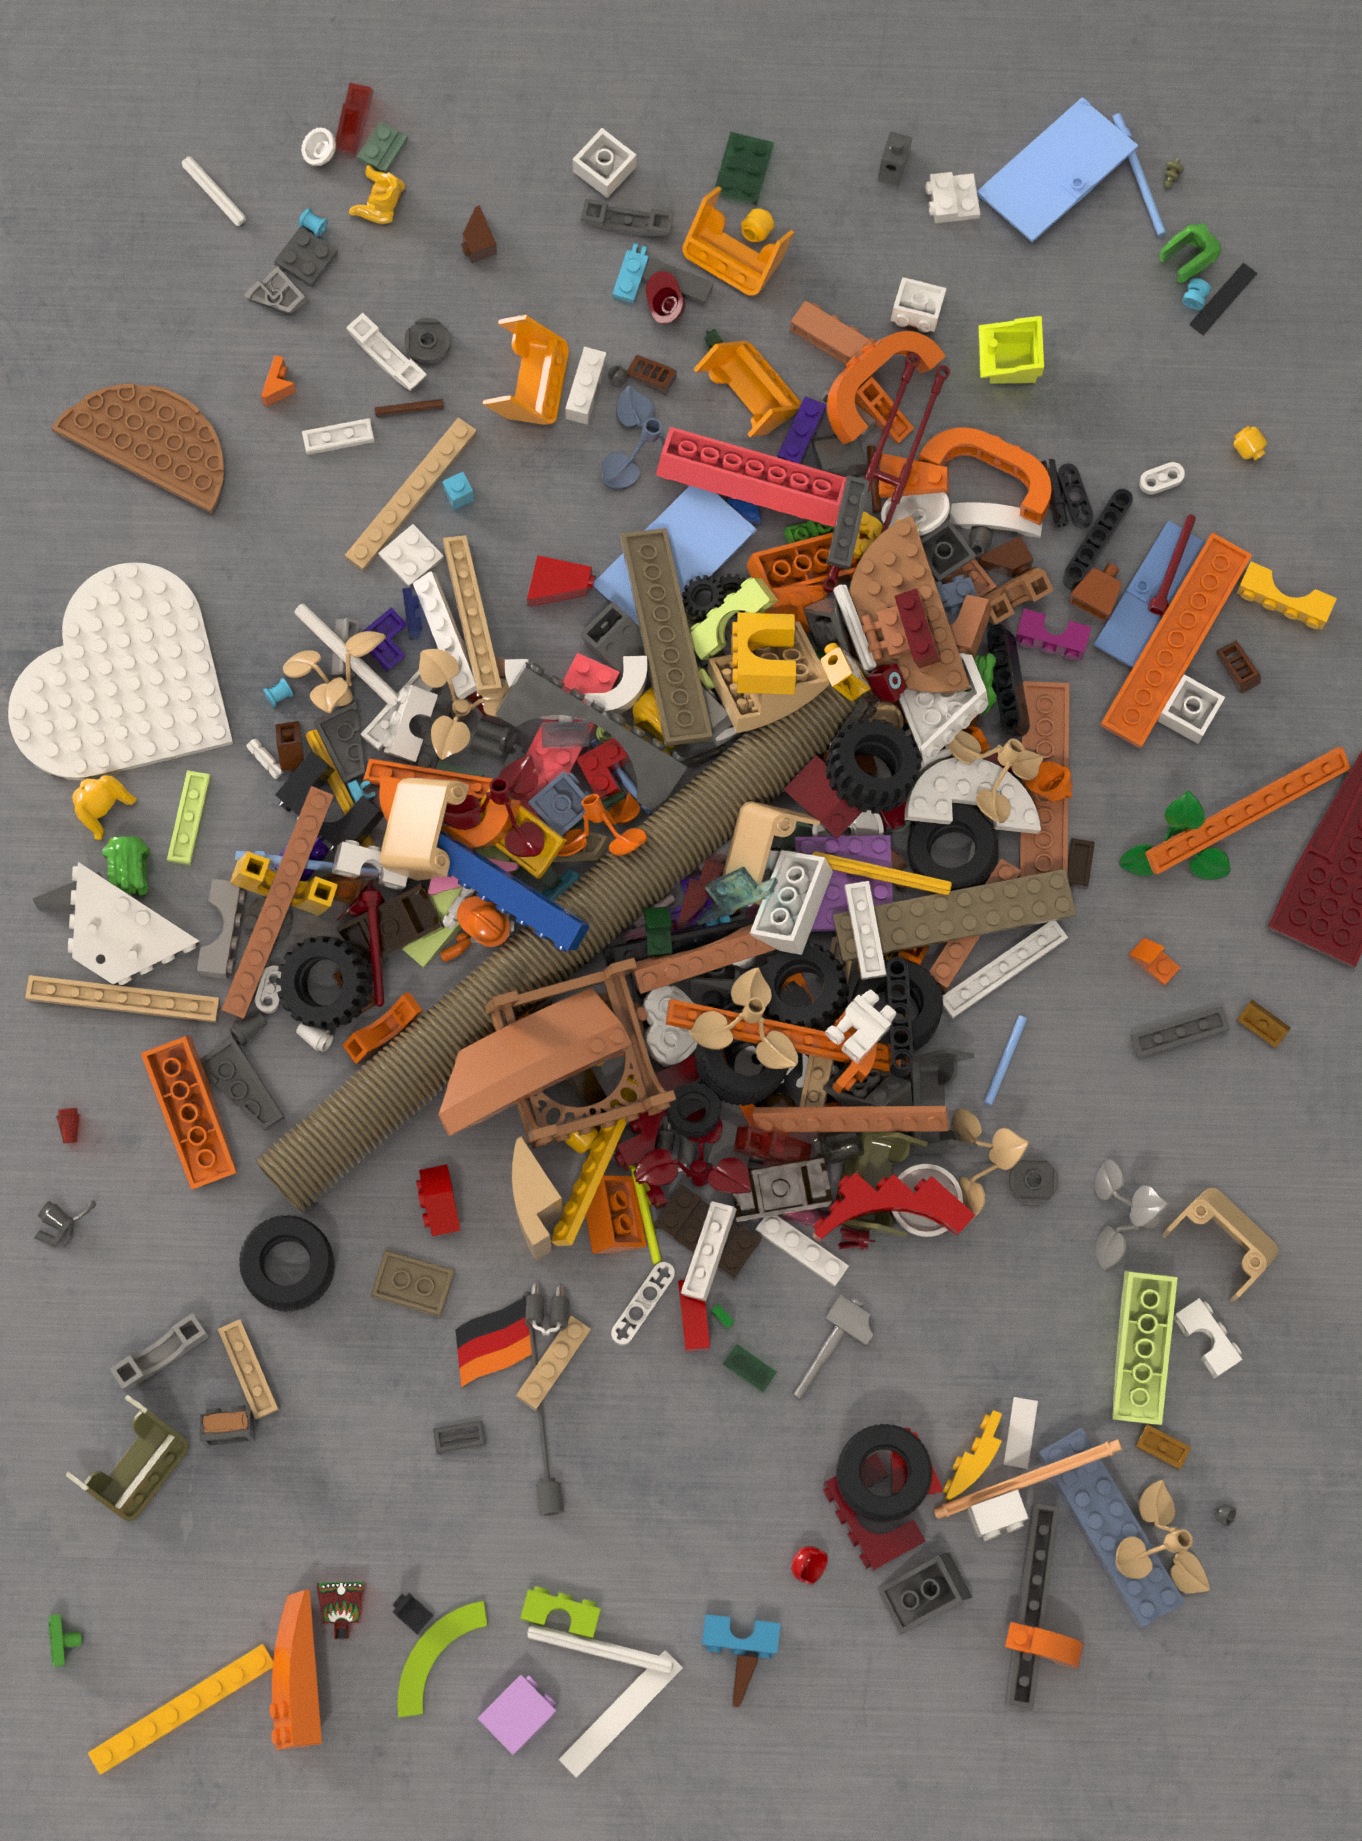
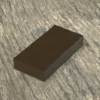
M1071 838L1067 873L1069 886L1088 889L1095 842Z

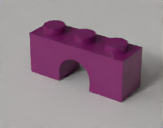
M1023 609L1015 638L1019 645L1026 648H1040L1048 654H1062L1070 660H1082L1091 631L1090 626L1069 621L1064 633L1053 635L1045 629L1046 614Z

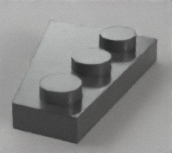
M354 702L314 721V725L345 785L364 776L366 772L357 704Z

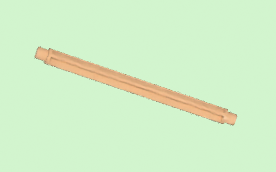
M1119 1439L1112 1442L1107 1441L1105 1444L948 1503H942V1506L934 1508V1513L937 1519L945 1516L951 1517L952 1514L966 1510L973 1505L1019 1490L1106 1456H1113L1115 1452L1123 1450Z

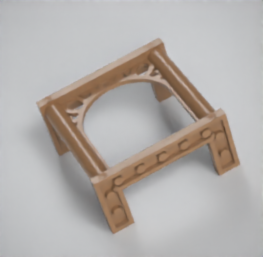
M634 958L610 964L601 972L522 994H517L516 990L494 996L484 1006L486 1015H491L495 1031H498L516 1022L512 1008L604 983L612 1011L622 1023L632 1042V1045L624 1052L625 1065L619 1084L607 1098L599 1103L586 1107L565 1106L553 1101L542 1091L537 1093L536 1097L533 1095L517 1103L526 1134L522 1138L527 1146L532 1145V1149L546 1146L554 1138L556 1142L570 1139L569 1134L578 1132L579 1136L593 1132L592 1127L599 1125L602 1126V1129L615 1126L616 1121L620 1119H625V1122L639 1119V1114L648 1112L649 1116L661 1113L671 1107L670 1103L676 1100L674 1091H665L654 1073L631 998L626 976L637 967ZM632 1074L633 1081L636 1080L637 1085L627 1082V1077ZM623 1088H629L635 1092L636 1100L634 1102H628L622 1098L620 1092ZM616 1099L621 1105L625 1107H621L620 1105H614V1108H612L610 1106V1102ZM538 1101H545L547 1106L540 1113L538 1108H541ZM556 1108L560 1113L557 1123L549 1125L546 1121V1115L550 1109ZM590 1108L595 1109V1115L589 1113ZM573 1113L574 1119L572 1120V1118H569L568 1120H566L565 1124L562 1125L565 1119V1114Z

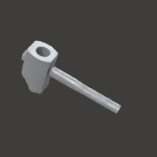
M842 1295L839 1296L826 1317V1320L835 1325L794 1391V1396L800 1400L802 1399L845 1333L865 1346L868 1345L874 1334L869 1328L871 1314L862 1309L864 1304L855 1298L849 1301Z

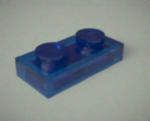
M412 587L402 588L409 640L419 639L418 631L422 630L421 618L415 615V609H419L418 596L413 595Z

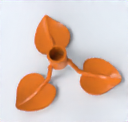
M628 792L607 812L598 794L588 795L581 802L586 812L582 815L584 830L573 829L566 832L562 836L566 839V842L556 856L573 855L587 845L586 837L589 836V820L593 823L603 821L615 838H617L609 845L611 854L620 856L634 851L647 841L645 832L638 828H631L620 835L613 825L617 823L624 824L634 819L641 811L639 803Z

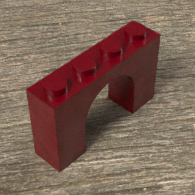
M877 1453L863 1461L861 1479L867 1489L889 1476ZM836 1476L824 1482L825 1489L822 1491L828 1502L831 1503L833 1501L838 1509L835 1511V1515L840 1524H846L850 1532L847 1533V1536L853 1547H859L862 1553L859 1558L865 1569L870 1567L871 1571L874 1572L926 1542L914 1519L889 1533L875 1534L867 1531L858 1522L855 1511L843 1500L838 1489Z

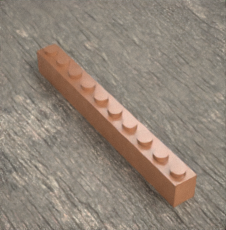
M313 786L310 787L221 1010L244 1019L334 796L333 794Z

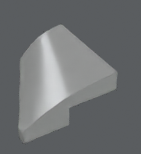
M278 266L262 282L258 280L244 294L250 300L287 313L298 310L310 300Z

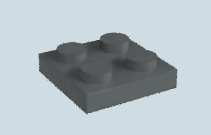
M299 227L274 263L285 272L313 288L338 255V250L304 228Z

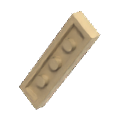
M570 1316L568 1327L558 1333L515 1397L536 1411L591 1329L573 1316Z
M241 1319L219 1328V1334L255 1419L258 1420L278 1411V1406Z

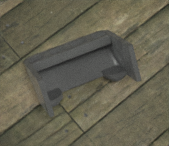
M945 1048L913 1056V1065L909 1074L905 1077H899L910 1081L913 1102L911 1106H945L944 1084L951 1083L956 1078L957 1062L974 1058V1053ZM901 1060V1067H906L907 1063ZM954 1130L898 1132L928 1142L927 1147L910 1145L909 1154L912 1155L954 1154L977 1149V1144L960 1141L958 1133Z

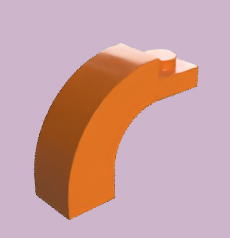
M407 992L378 1020L353 1032L342 1046L355 1064L363 1062L376 1055L378 1051H382L383 1047L389 1046V1042H395L394 1038L400 1037V1032L406 1033L405 1028H411V1023L416 1022V1018L423 1010L411 993Z
M845 1012L835 1022V1027L843 1019V1017L845 1016ZM853 1026L844 1033L846 1041L857 1031ZM877 1045L870 1050L858 1065L852 1060L850 1066L835 1082L832 1089L840 1094L844 1088L848 1091L857 1079L862 1083L873 1067Z
M1011 1622L1005 1648L1046 1658L1053 1661L1054 1664L1079 1670L1084 1643L1055 1632Z

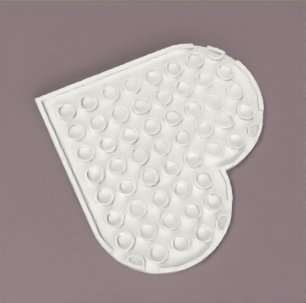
M135 562L114 565L99 571L87 579L74 593L66 608L62 626L64 645L49 650L32 661L17 679L9 700L8 719L10 730L22 754L41 771L49 775L63 777L67 780L98 778L233 744L199 604L190 588L178 576L164 568L147 563Z

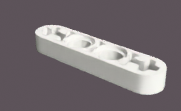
M667 1262L658 1263L622 1313L611 1331L612 1339L617 1345L625 1346L633 1340L668 1289L675 1276V1271L671 1264ZM667 1268L669 1269L668 1275L670 1277H664L661 1280L660 1285L664 1287L660 1289L657 1284L650 1282V1280L653 1278L656 1282L659 1278V1272L657 1271ZM652 1287L657 1291V1296L654 1300H646L644 1298L643 1291L646 1288ZM634 1307H638L643 1311V1317L638 1321L632 1320L629 1316L630 1310ZM625 1318L636 1328L633 1330L630 1326L627 1330L629 1337L619 1340L617 1339L618 1333L616 1331L618 1329L622 1331L625 1328L626 1323L622 1322Z

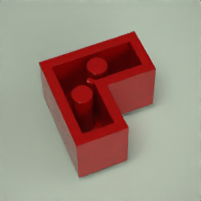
M615 738L576 758L594 794L599 795L602 803L624 792L613 771L630 763L631 760Z
M448 1164L419 1170L420 1180H416L420 1207H426L427 1213L422 1214L425 1228L430 1227L432 1236L461 1231Z

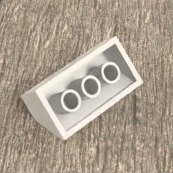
M781 850L751 928V936L779 951L802 955L833 873L825 857Z

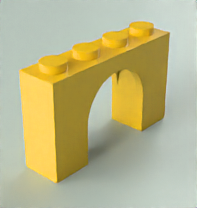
M738 613L737 622L732 623V636H737L733 637L732 652H737L733 653L732 667H737V669H733L732 683H737V693L795 695L796 661L768 660L752 653V651L763 647L794 648V614Z
M247 851L237 861L230 884L267 897L276 873L267 868L270 859ZM316 876L310 881H299L290 906L320 916L331 907L338 884Z

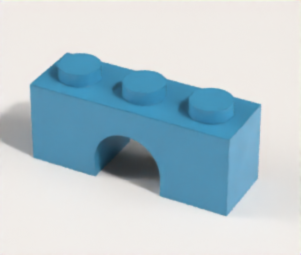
M705 1615L702 1646L707 1647L706 1651L721 1653L722 1649L732 1650V1655L746 1656L747 1652L757 1653V1658L771 1659L772 1655H777L780 1623L755 1620L753 1634L746 1639H739L733 1636L730 1631L731 1617Z

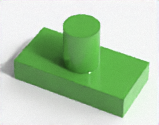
M61 1614L48 1617L52 1668H60L65 1665L64 1648L81 1646L80 1631L62 1633Z

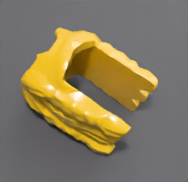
M650 687L633 706V724L648 730L664 743L653 688ZM675 745L666 746V747L672 749V748H674Z

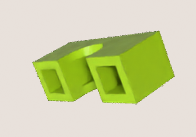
M536 1586L534 1590L528 1589L520 1617L522 1621L545 1627L550 1613L556 1610H563L571 1617L569 1633L594 1639L601 1608H597L596 1602L583 1599L582 1603L572 1601L573 1596L559 1593L558 1597L548 1595L549 1590Z

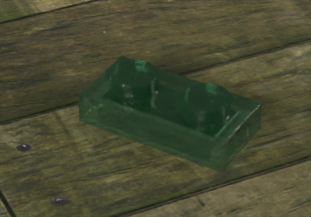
M738 1344L735 1345L723 1363V1366L762 1393L777 1374V1371Z

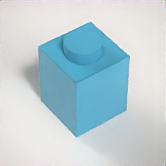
M464 472L442 481L443 491L453 510H457L474 501L473 489Z

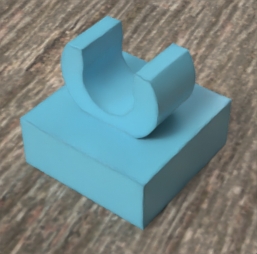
M356 780L348 783L349 791L355 803L362 795L370 800L376 797L375 792L370 794L364 792L366 788L371 786L369 781L362 782L360 787Z

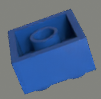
M726 499V503L753 526L761 525L757 505L739 499Z

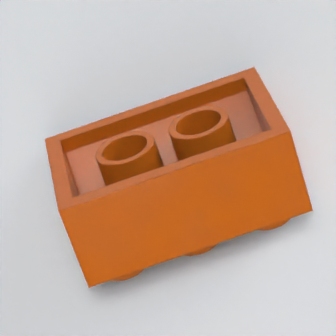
M603 1175L586 1213L592 1254H612L647 1247L633 1176Z

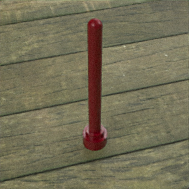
M1192 514L1186 518L1159 593L1151 599L1148 610L1155 615L1163 616L1169 606L1166 598L1196 517Z
M381 891L362 892V902L368 908L375 1004L378 1007H382L385 1000L377 906H379V901H381Z

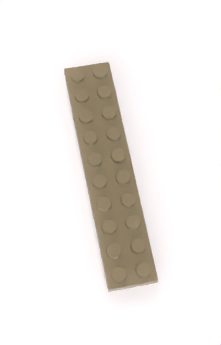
M667 528L621 533L622 550L645 656H647V665L665 746L711 741L713 735Z
M1066 869L950 891L949 895L934 894L874 906L882 954L1076 916ZM849 911L833 914L832 920L842 962L857 960Z

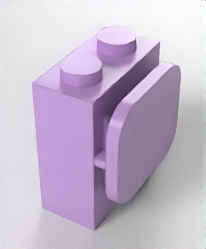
M520 1675L477 1718L513 1756L557 1712L553 1708L556 1703L547 1694L542 1697L535 1690L539 1685L529 1675L526 1678Z

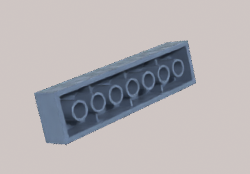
M1081 1427L1039 1451L1036 1455L1044 1467L1094 1447ZM1101 1459L1050 1478L1138 1629L1143 1628L1185 1603L1156 1553L1148 1555L1153 1567L1151 1572L1143 1578L1131 1579L1124 1576L1118 1570L1116 1553L1123 1539L1128 1537L1139 1538L1145 1544L1146 1551L1153 1549Z

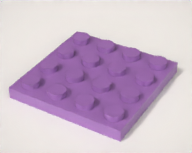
M890 835L839 836L838 839H835L833 836L795 837L796 853L812 855L816 851L892 868ZM833 870L811 932L835 931L832 915L849 911L845 893L846 884L869 881L873 905L878 906L893 903L892 883Z

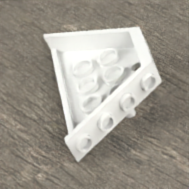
M960 653L972 688L971 691L942 694L920 693L906 689L900 694L901 697L898 700L924 765L930 759H934L946 744L951 743L962 729L967 728L971 721L987 708L986 688L972 655Z
M78 862V866H73L72 881H77L76 890H71V905H75V914H70L69 929H74V936L68 939V953H72L74 960L112 984L118 982L119 986L132 980L131 975L137 972L143 975L154 969L153 964L159 961L165 964L176 958L175 953L183 950L185 954L197 948L195 943L199 942L198 939L80 862ZM99 954L105 956V962L102 964L96 961V957Z

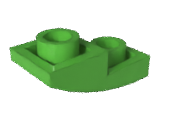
M808 520L805 524L786 527L783 533L787 543L790 544L834 532V527Z

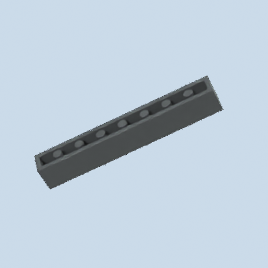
M1034 1503L1031 1506L1017 1624L1044 1629L1059 1507L1038 1503ZM1013 1650L1006 1706L1027 1710L1034 1709L1040 1662L1039 1656Z

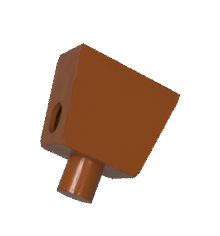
M1110 563L1106 565L1103 572L1097 568H1092L1072 591L1068 603L1107 623L1122 585L1119 580L1115 579L1119 568Z

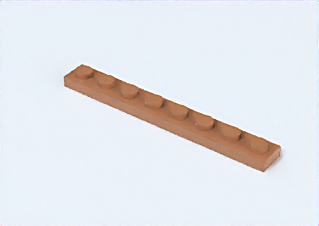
M947 1106L754 1107L752 1113L756 1132L948 1131L949 1129Z

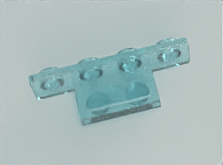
M742 867L708 882L705 889L716 903L704 908L696 922L699 925L706 922L712 923L722 915H731L738 908L743 906L746 908L761 898L767 899L771 897L778 883L777 878L774 877L757 884L746 868Z

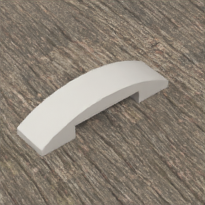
M364 313L346 327L347 331L364 351L384 371L411 391L427 376L414 361L408 360L379 332V328Z
M978 502L951 503L949 520L956 528L972 529V526L1015 531L1020 536L1041 537L1042 523L1039 526L1021 517L1020 508Z

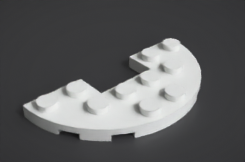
M955 757L933 765L920 776L906 801L905 820L950 824L953 821L952 803L977 805V793L982 789L991 791L1003 768L990 761L976 758L972 764H966ZM1007 771L996 790V794H1002L1008 799L1011 811L1004 823L993 820V827L996 830L1038 834L1041 831L1035 804L1023 785Z

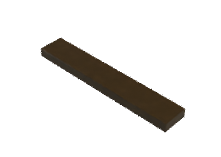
M543 1000L528 1012L529 1015L552 1005L551 1000ZM591 1068L567 1078L584 1107L594 1105L607 1098ZM590 1108L589 1113L595 1115L596 1111L594 1108ZM601 1125L596 1126V1128H597L599 1131H600V1129H601Z

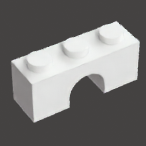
M584 347L565 408L567 420L588 425L594 407L598 383L601 384L607 364L606 352Z
M407 685L405 689L403 688L400 691L398 697L400 704L398 710L394 711L391 717V724L393 725L383 742L385 747L384 753L409 762H416L423 739L415 737L411 733L409 723L415 715L431 717L438 697L437 694L413 685Z
M345 840V842L337 845L331 873L355 879L360 875L362 865L369 863L378 870L379 878L377 885L399 891L406 887L408 877L389 871L382 866L380 862L382 848L376 846L361 847L359 842L353 840Z
M1199 1298L1173 1316V1320L1186 1338L1195 1332L1205 1333L1210 1338L1211 1349L1200 1359L1215 1379L1242 1360L1240 1357L1242 1353L1234 1342L1230 1343L1226 1337L1227 1331L1222 1323H1217L1212 1317L1213 1311L1206 1301L1202 1302Z

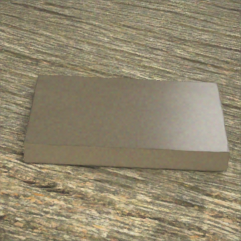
M385 1250L370 1297L441 1318L455 1270Z

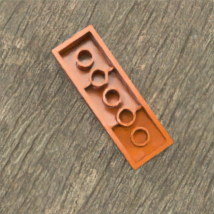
M833 532L752 553L746 564L752 578H762L769 588L823 584L832 565H828L826 562ZM859 532L861 540L864 538L869 540L865 533ZM853 557L849 570L840 569L837 577L838 584L852 580L861 559ZM826 582L828 587L833 586L831 582Z
M184 1036L141 1053L191 1190L237 1173L226 1132L192 1036Z
M310 1590L287 1595L280 1619L274 1650L272 1703L270 1705V1716L274 1723L272 1742L276 1750L306 1748L322 1744Z

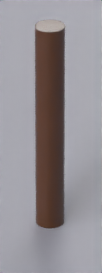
M443 399L374 408L375 416L440 409L444 408Z
M875 445L867 446L868 466L873 453L876 452ZM874 478L871 485L873 513H880L882 507L881 497L879 496V480Z

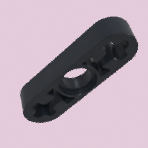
M1063 464L1059 468L1057 475L1070 518L1077 528H1087L1092 522L1093 511L1082 479L1075 465ZM1065 471H1067L1068 474H1073L1071 477L1072 485L1070 486L1067 476L1063 477ZM1071 491H1078L1082 498L1079 501H1073L1069 498V493ZM1081 505L1082 514L1087 515L1085 521H1083L1082 518H1077L1079 516L1078 507H1080Z

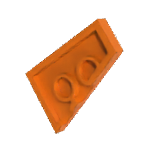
M881 453L880 471L899 478L903 466L907 463L908 459ZM913 460L912 471L902 496L949 492V470L947 467ZM879 480V496L881 498L892 497L895 486Z

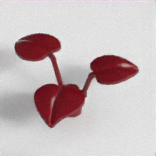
M525 756L506 766L500 772L498 778L490 782V792L486 793V798L481 807L476 797L467 794L461 804L451 805L447 803L443 820L456 829L468 830L475 828L481 823L480 813L485 811L490 799H492L498 805L505 804L512 826L515 829L508 832L505 836L504 843L506 849L518 857H535L540 855L545 844L542 830L532 822H525L518 827L509 802L512 791L518 795H524L532 792L537 787L539 779L532 756Z
M700 1109L690 1114L686 1119L693 1122L699 1121L704 1117L706 1109ZM720 1117L715 1129L709 1132L707 1136L699 1137V1139L686 1138L691 1142L699 1141V1159L690 1165V1170L678 1159L672 1160V1154L669 1150L655 1149L643 1156L635 1173L636 1182L661 1186L675 1180L678 1175L677 1166H679L686 1173V1177H691V1181L695 1186L702 1187L709 1183L715 1190L725 1193L743 1194L751 1192L748 1168L742 1160L734 1157L724 1158L719 1161L718 1166L712 1165L710 1169L707 1162L704 1161V1142L716 1143L722 1135L723 1126Z

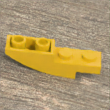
M993 1410L990 1416L985 1414L980 1428L984 1429L981 1438L976 1437L971 1447V1451L975 1452L974 1455L964 1452L962 1457L957 1456L952 1467L956 1471L953 1480L948 1478L943 1489V1493H946L944 1500L949 1502L968 1489L981 1476L994 1458L1002 1440L993 1437L1001 1419V1413Z

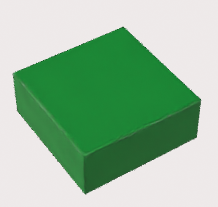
M719 1303L711 1309V1315L726 1332L734 1326L735 1322Z

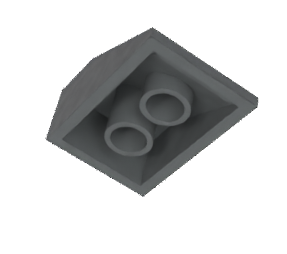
M826 597L803 607L817 651L825 653L824 649L827 645L836 643L838 647H841L850 655V633L846 623L843 621L842 612L837 600Z
M950 1552L934 1557L878 1589L900 1634L973 1598Z

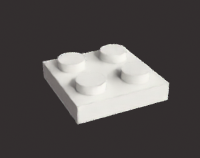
M414 524L378 553L379 557L409 589L413 586V582L429 573L444 560L441 552Z

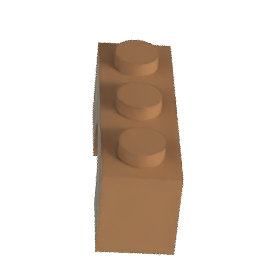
M1032 567L981 597L989 599L992 609L988 622L996 625L1015 614L1013 608L1025 601L1035 602L1054 591L1045 570Z

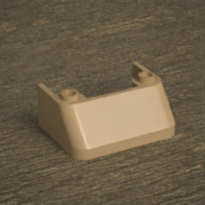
M753 801L744 803L738 814L721 878L722 889L732 896L761 905L769 884L762 881L774 835L779 837L791 835L797 821L819 826L820 821L802 812Z
M1216 1188L1204 1190L1161 1235L1165 1239L1185 1217L1198 1225L1205 1224L1212 1218L1246 1250L1247 1253L1244 1255L1241 1264L1243 1270L1251 1278L1229 1299L1232 1304L1266 1270L1278 1255L1276 1243Z

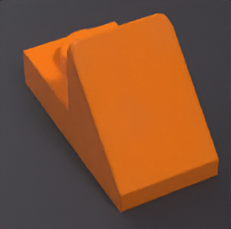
M274 356L261 394L262 403L265 406H269L296 392L295 384L285 380L288 367L285 366L284 357Z
M1143 938L1128 956L1162 986H1165L1181 967L1163 952L1164 946Z

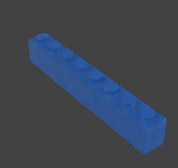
M440 830L436 848L445 851L449 856L448 877L454 876L459 880L457 883L469 890L472 888L477 891V896L487 902L491 900L497 904L496 909L516 916L515 921L525 927H528V925L536 929L534 933L543 939L550 938L555 942L554 946L561 951L567 952V950L578 949L591 925L448 833Z

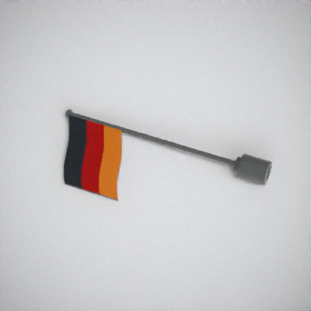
M525 1292L522 1299L504 1309L472 1319L455 1330L461 1388L480 1377L507 1369L531 1355L534 1370L537 1365L534 1329L525 1325L526 1298L531 1294L530 1292ZM541 1402L537 1409L545 1478L541 1479V1483L536 1485L539 1515L550 1516L564 1513L561 1482H555V1478H550Z

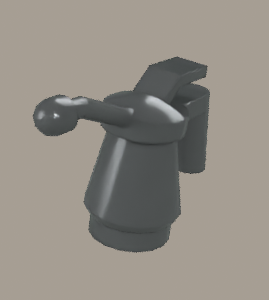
M48 1201L40 1210L38 1217L41 1218L43 1223L58 1229L59 1232L54 1237L40 1230L34 1238L56 1247L67 1233L68 1236L61 1244L63 1247L66 1246L72 1238L74 1223L88 1214L92 1208L94 1209L96 1202L90 1201L86 1210L72 1218L68 1217L57 1204Z

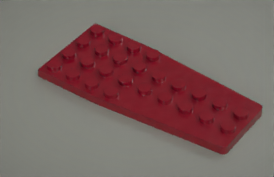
M1362 751L1297 862L1267 926L1268 929L1353 969L1356 967L1362 954Z

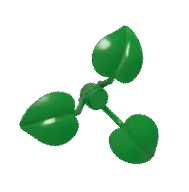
M1189 790L1166 808L1165 820L1171 825V828L1167 829L1163 842L1168 840L1171 835L1175 836L1186 829H1197L1203 825L1205 821L1203 807ZM1141 844L1132 847L1121 856L1119 860L1120 867L1138 876L1154 874L1145 854L1153 846ZM1206 848L1200 854H1194L1193 856L1196 858L1189 863L1191 872L1197 877L1206 880L1219 879L1231 872L1228 856L1218 848Z

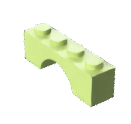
M751 577L745 580L738 592L729 594L723 600L724 604L722 606L712 609L706 615L707 619L690 628L693 649L701 660L713 658L727 645L725 628L733 615L740 611L765 613L778 601L762 578Z

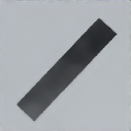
M1242 263L1189 325L1204 335L1257 275V272L1245 263Z

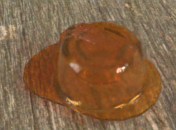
M337 874L323 876V879L338 884L333 899L344 903L356 901L360 896L363 882L377 878L356 877L353 879Z

